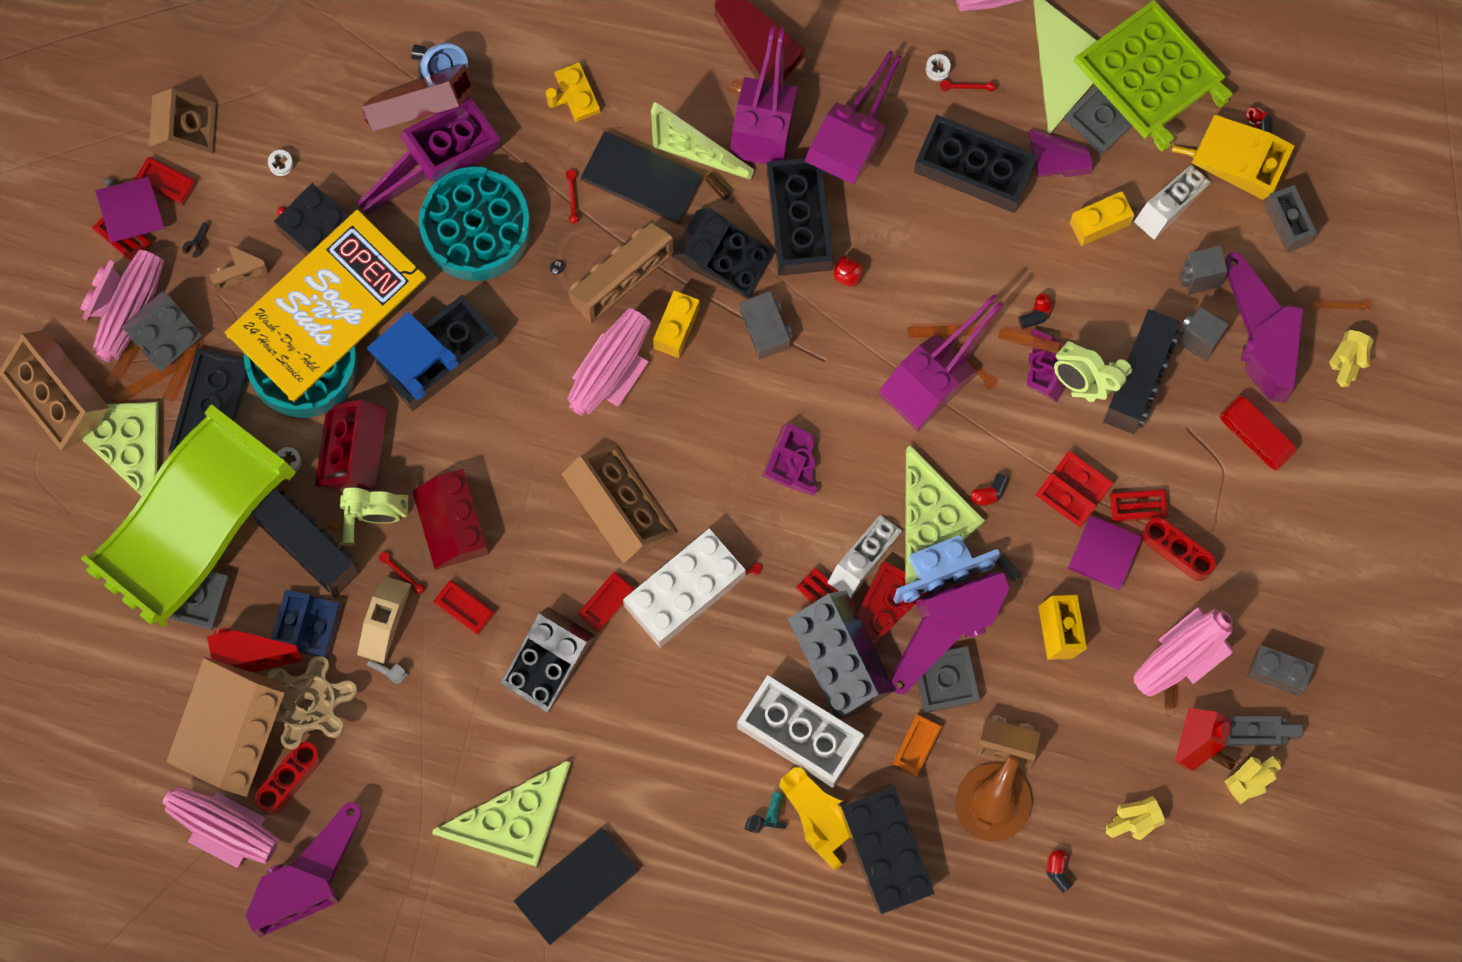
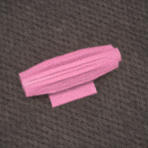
M139 250L121 276L113 268L114 262L109 260L106 267L100 266L92 283L96 289L95 291L89 289L80 308L85 311L82 319L86 321L88 317H101L93 345V350L97 351L95 356L106 362H111L112 359L118 360L131 342V339L122 330L121 326L153 299L164 264L160 257L148 251Z
M628 308L605 334H601L572 377L575 383L567 398L571 403L569 408L581 416L584 413L590 415L604 399L619 408L649 363V361L637 355L651 326V322L647 317L634 309Z
M1200 606L1158 639L1162 645L1149 656L1133 677L1137 688L1144 695L1152 697L1180 682L1186 676L1192 684L1196 683L1234 652L1226 641L1233 631V620L1230 615L1225 611L1220 612L1217 609L1205 614Z
M179 786L175 790L170 789L164 797L165 812L193 832L188 843L236 868H239L244 857L267 864L278 847L279 838L262 826L266 819L265 817L218 792H215L213 797Z

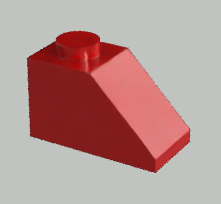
M1188 708L1175 763L1190 771L1200 767L1225 747L1226 739L1230 734L1231 720L1217 711Z

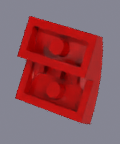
M1069 450L1035 495L1081 528L1114 483Z

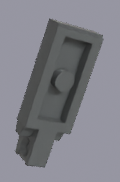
M1225 716L1231 720L1230 734L1226 739L1225 746L1287 745L1288 739H1301L1303 737L1302 725H1287V719H1282L1281 716Z

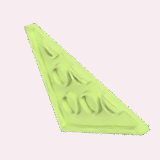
M1033 0L1047 132L1051 134L1064 120V115L1094 85L1075 64L1074 59L1097 40L1045 0Z
M654 102L651 109L654 148L748 180L752 179L755 171L753 168L666 108Z
M157 402L107 404L109 410L98 427L81 439L142 496L158 472L159 404Z
M911 445L906 449L905 585L919 580L909 561L910 554L961 535L964 541L985 521Z
M565 761L561 765L526 781V783L454 818V820L433 829L432 834L537 867L571 762Z

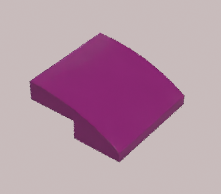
M149 177L95 190L110 243L164 229Z
M1090 515L1068 569L1120 591L1142 536Z

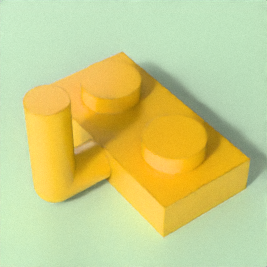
M579 62L554 72L562 93L557 95L554 88L546 90L547 105L550 108L567 103L575 123L600 113L599 105Z

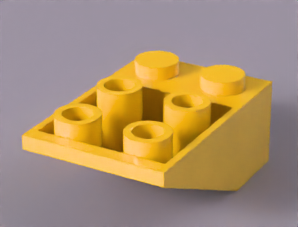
M1214 115L1191 163L1264 200L1269 194L1274 192L1294 145L1269 132Z

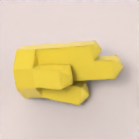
M1349 330L1345 332L1341 344L1329 361L1333 370H1340L1336 381L1341 387H1349L1351 381L1356 380L1359 369L1370 366V349L1373 339L1360 331Z
M1272 756L1261 764L1260 759L1250 757L1224 783L1241 805L1250 798L1266 793L1267 785L1276 780V772L1281 769V761Z
M1152 796L1142 801L1118 805V816L1113 818L1112 823L1106 825V834L1114 838L1131 831L1133 838L1142 840L1153 829L1164 825L1165 819L1156 799Z

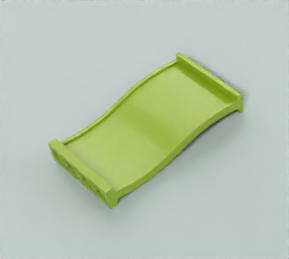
M212 404L205 411L207 417L185 437L167 458L123 523L89 557L83 555L81 560L89 565L86 569L89 574L98 581L102 577L107 580L104 586L116 596L119 592L125 595L122 601L134 611L137 607L143 610L140 616L152 626L157 622L166 628L168 625L166 620L184 604L204 581L251 512L285 478L290 480L296 473L283 459Z

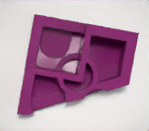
M1034 129L1029 130L1032 153L1038 155L1036 160L1038 177L1063 174V177H1071L1091 173L1092 162L1087 146Z
M1033 328L1031 331L1033 348L1032 353H1029L1031 369L1027 376V386L1039 394L1058 402L1066 386L1058 379L1054 366L1058 361L1056 354L1065 344Z
M790 423L782 426L762 476L793 490L814 496L817 486H814L813 469H815V459L812 456V448L814 447L813 434Z

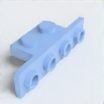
M961 535L910 554L909 561L919 580L898 588L893 600L895 604L902 601L909 603L919 598L920 594L930 591V593L941 590L949 582H962L974 572H987L995 567L1000 553L996 549L972 559Z

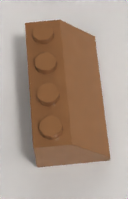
M652 223L646 228L642 226L637 229L632 235V240L626 245L623 243L618 245L612 251V256L607 261L598 262L591 269V274L584 280L580 278L570 287L571 291L569 292L570 302L592 324L671 257L673 253V238L667 232Z
M46 330L22 334L0 369V376L61 451L66 450L97 428L109 410L108 405Z
M615 444L580 455L562 473L570 489L573 490L586 512L589 513L623 564L641 558L676 534Z

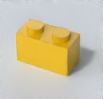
M1121 191L1074 212L1070 225L1081 246H1084L1130 226L1134 213Z
M673 291L653 339L654 349L680 358L699 313L700 300Z
M1078 595L1051 596L1038 606L1047 660L1073 659L1087 649Z

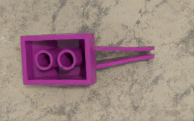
M771 26L760 78L744 77L737 103L730 145V153L738 159L761 164L785 160L799 88L783 84L785 28H781L779 33L774 82L764 80L776 26Z
M889 50L882 64L851 107L837 102L834 104L813 140L805 162L853 185L856 183L880 149L884 140L885 125L877 122L876 118L892 78L901 62V55L898 54L891 65L869 116H864L859 111L885 73L894 54L891 50Z
M469 97L459 107L439 112L404 129L401 140L408 148V151L359 199L358 205L364 207L363 212L368 215L427 178L430 181H438L441 177L454 170L476 167L498 147L501 139L473 99ZM417 164L420 165V166H419L418 168H416L414 171H412V172L409 173L407 176H405V175H406L410 170H412Z
M1232 252L1225 258L1227 277L1249 336L1247 337L1246 345H1243L1241 361H1246V373L1269 401L1286 403L1295 384L1303 308L1289 306L1282 308L1244 257L1237 252Z
M992 295L946 341L936 334L920 344L899 364L879 390V395L917 432L976 376L977 371L966 360L995 316L1003 308L1004 303L1000 301L992 308L958 353L952 346L989 310L997 300V296Z
M992 572L915 600L922 619L890 678L896 690L894 693H907L963 634L965 637H975L986 633L985 627L993 624L1009 590L1004 572ZM899 680H901L903 683L901 688L897 687V682Z
M348 802L344 804L292 866L287 865L283 867V864H278L266 870L267 875L261 877L246 913L251 930L258 937L265 936L339 903L331 883L362 817V811L356 803ZM350 810L355 811L353 816H348Z

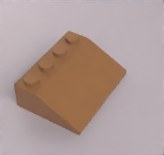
M204 657L166 762L220 789L247 797L282 702L285 684Z

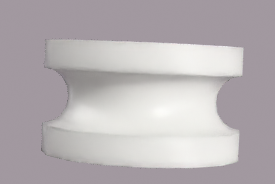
M942 54L932 55L926 65L927 76L931 80L938 82L946 79L951 66L949 59ZM936 63L937 66L938 63L943 64V72L940 73V70H938V73L934 72L933 64Z
M276 150L270 154L268 165L273 174L284 176L291 172L293 160L288 152ZM281 157L284 160L286 158V167L280 169L278 166L276 169L274 167L277 164L275 159Z
M285 447L278 451L277 455L281 459H286V454H291L292 458L296 457V461L291 462V468L295 471L299 470L302 459L297 450Z

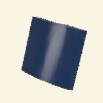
M285 590L271 639L296 645L301 653L322 656L328 659L344 605L339 602L314 598L310 594Z

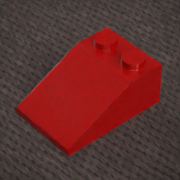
M230 628L215 630L213 632L214 635L207 636L211 659L252 673L304 662L303 656L296 645L236 630L230 631Z

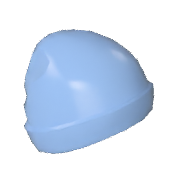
M442 42L429 48L423 55L420 64L421 73L426 78L461 64H465L468 69V59L464 50L459 45L451 42Z

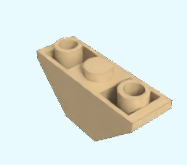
M384 576L372 597L363 623L358 656L382 664L385 663L412 586L411 584Z

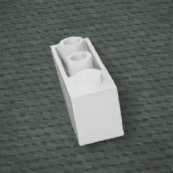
M1190 165L1146 203L1134 222L1155 240L1211 184V181L1194 166Z
M879 515L837 564L828 584L839 592L847 590L850 598H852L900 536L902 530Z

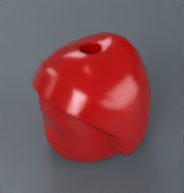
M842 256L834 268V279L844 286L855 287L858 285L863 273L860 261Z

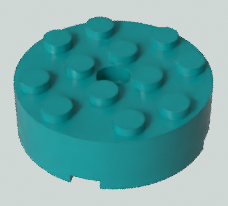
M465 167L441 177L428 190L419 212L420 233L429 257L442 271L461 280L485 281L506 273L521 259L529 243L531 224L527 203L522 192L507 176L487 170L484 167ZM473 220L482 221L477 228L468 225Z
M354 346L302 396L293 402L244 353L245 369L256 394L268 407L289 417L309 418L328 412L335 404H340L348 396L358 374L359 360L356 346Z

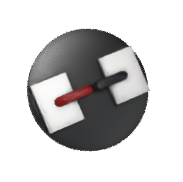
M554 261L550 265V271L553 274H560L564 269L563 264L559 261Z

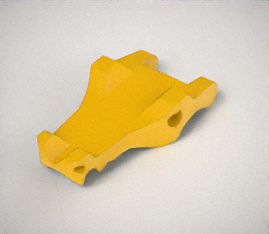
M801 767L793 768L781 778L779 788L785 793L799 814L806 842L836 871L842 864L833 852L850 839L837 803L843 801L824 793Z

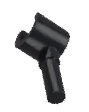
M415 44L412 49L411 59L419 61L418 80L424 78L421 73L420 64L427 49L424 46Z
M202 223L193 241L184 243L182 247L184 254H187L191 246H195L196 250L192 257L197 258L201 255L202 251L199 245L209 227L207 223Z
M753 815L747 819L745 830L759 834L761 826L786 829V822L777 821L776 823H769L766 819Z

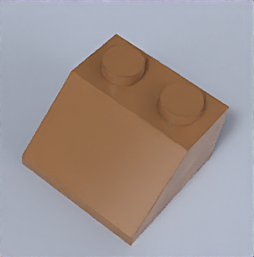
M173 88L152 95L149 147L170 154H212L216 102Z
M991 716V719L985 718L975 755L1000 762H1005L1008 756H1013L1019 760L1018 767L1030 770L1036 757L1040 732L1035 731V727L1028 724L1019 723L1018 726L1008 724V720L1003 717Z

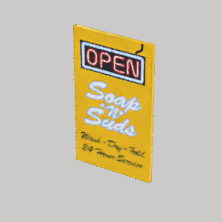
M356 210L224 333L288 396L289 400L295 402L427 278L424 273L420 272L363 216L362 212Z

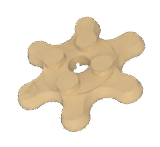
M317 656L311 659L306 672L300 676H291L283 668H274L268 673L267 678L285 684V693L274 722H282L285 729L281 735V743L290 750L297 749L302 742L303 736L311 730H322L325 735L331 738L339 737L343 731V722L334 715V709L341 703L353 700L357 693V688L352 681H343L337 684L329 683L325 677L329 669V662L325 657ZM310 699L313 701L308 710L299 707L303 700Z

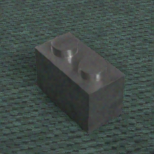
M1295 185L1269 194L1265 207L1286 253L1312 244L1317 232Z
M1221 246L1188 253L1185 262L1182 264V271H1179L1180 283L1182 287H1186L1188 295L1221 287L1227 274Z
M767 292L739 303L740 314L759 360L790 348V339L793 338L789 324H783L780 314H783V310L778 298L773 299L771 292Z
M1199 307L1195 314L1190 312L1180 329L1182 337L1178 345L1207 362L1220 342L1228 324Z
M1260 645L1255 652L1247 677L1300 697L1306 691L1314 664Z

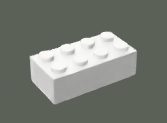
M708 529L624 598V607L661 648L742 581L746 576V570L715 534Z
M768 675L737 722V729L832 788L839 780L864 738V735Z

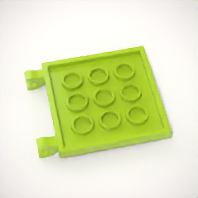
M1155 0L1086 48L1074 59L1075 64L1145 140L1152 136L1155 145L1162 152L1174 140L1173 135L1163 127L1209 92L1214 103L1219 108L1229 102L1228 99L1233 95L1222 84L1225 79L1222 72Z

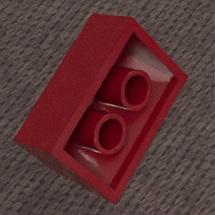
M363 400L335 404L325 413L315 486L341 490L345 488H361L364 490L376 488L387 408Z
M464 469L437 476L412 491L435 570L488 555Z

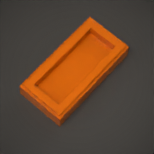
M916 714L892 765L918 777L942 726Z

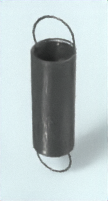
M1002 552L997 559V563L1016 582L1023 576Z

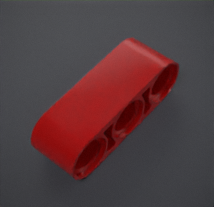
M1238 396L1219 415L1225 426L1268 467L1275 471H1278L1297 452L1294 444L1242 396Z
M1155 517L1147 522L1142 532V539L1149 548L1196 581H1204L1210 577L1216 564L1214 556L1162 518ZM1152 527L1159 528L1162 531L1163 537H1152L1149 529ZM1172 545H1182L1185 548V554H1175L1172 550ZM1198 560L1204 561L1208 566V570L1205 572L1197 570L1194 562Z
M301 742L297 749L291 750L259 788L255 795V802L263 813L267 815L279 813L318 767L321 757L319 751L312 743ZM305 750H311L314 753L312 760L308 763H302L299 760L300 754ZM293 772L295 774L294 781L289 785H283L281 783L283 774ZM268 794H274L277 797L275 804L271 807L263 806V799Z

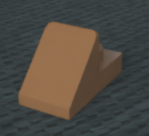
M228 246L235 265L231 267L230 265L221 266L215 270V273L209 275L216 292L268 274V271L262 259Z

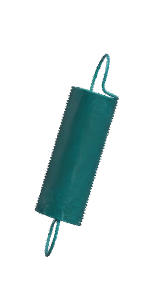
M773 790L766 817L767 822H777L784 794L782 795Z

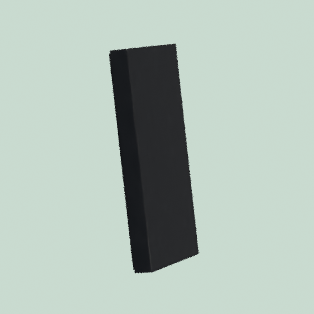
M606 131L603 132L581 175V181L678 225L702 180L701 174Z
M196 349L168 450L169 455L207 417L205 411L211 404L235 422L248 376L243 358Z
M601 828L517 897L514 903L551 946L635 876L638 871Z

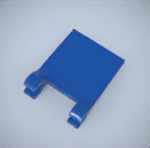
M409 312L403 315L367 347L368 351L404 385L417 401L426 392L416 379L437 360H440L449 371L454 370L459 365L456 361V356L445 348Z

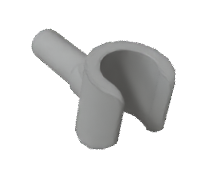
M369 660L367 666L386 675L395 684L401 683L407 676L405 670L398 664H395L389 670L387 667L372 660Z

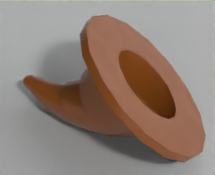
M1008 756L1003 765L993 763L977 767L969 772L958 786L955 799L957 817L964 829L977 839L989 842L1007 840L1018 833L1029 819L1032 806L1030 788L1023 776L1016 771L1019 760L1013 756Z

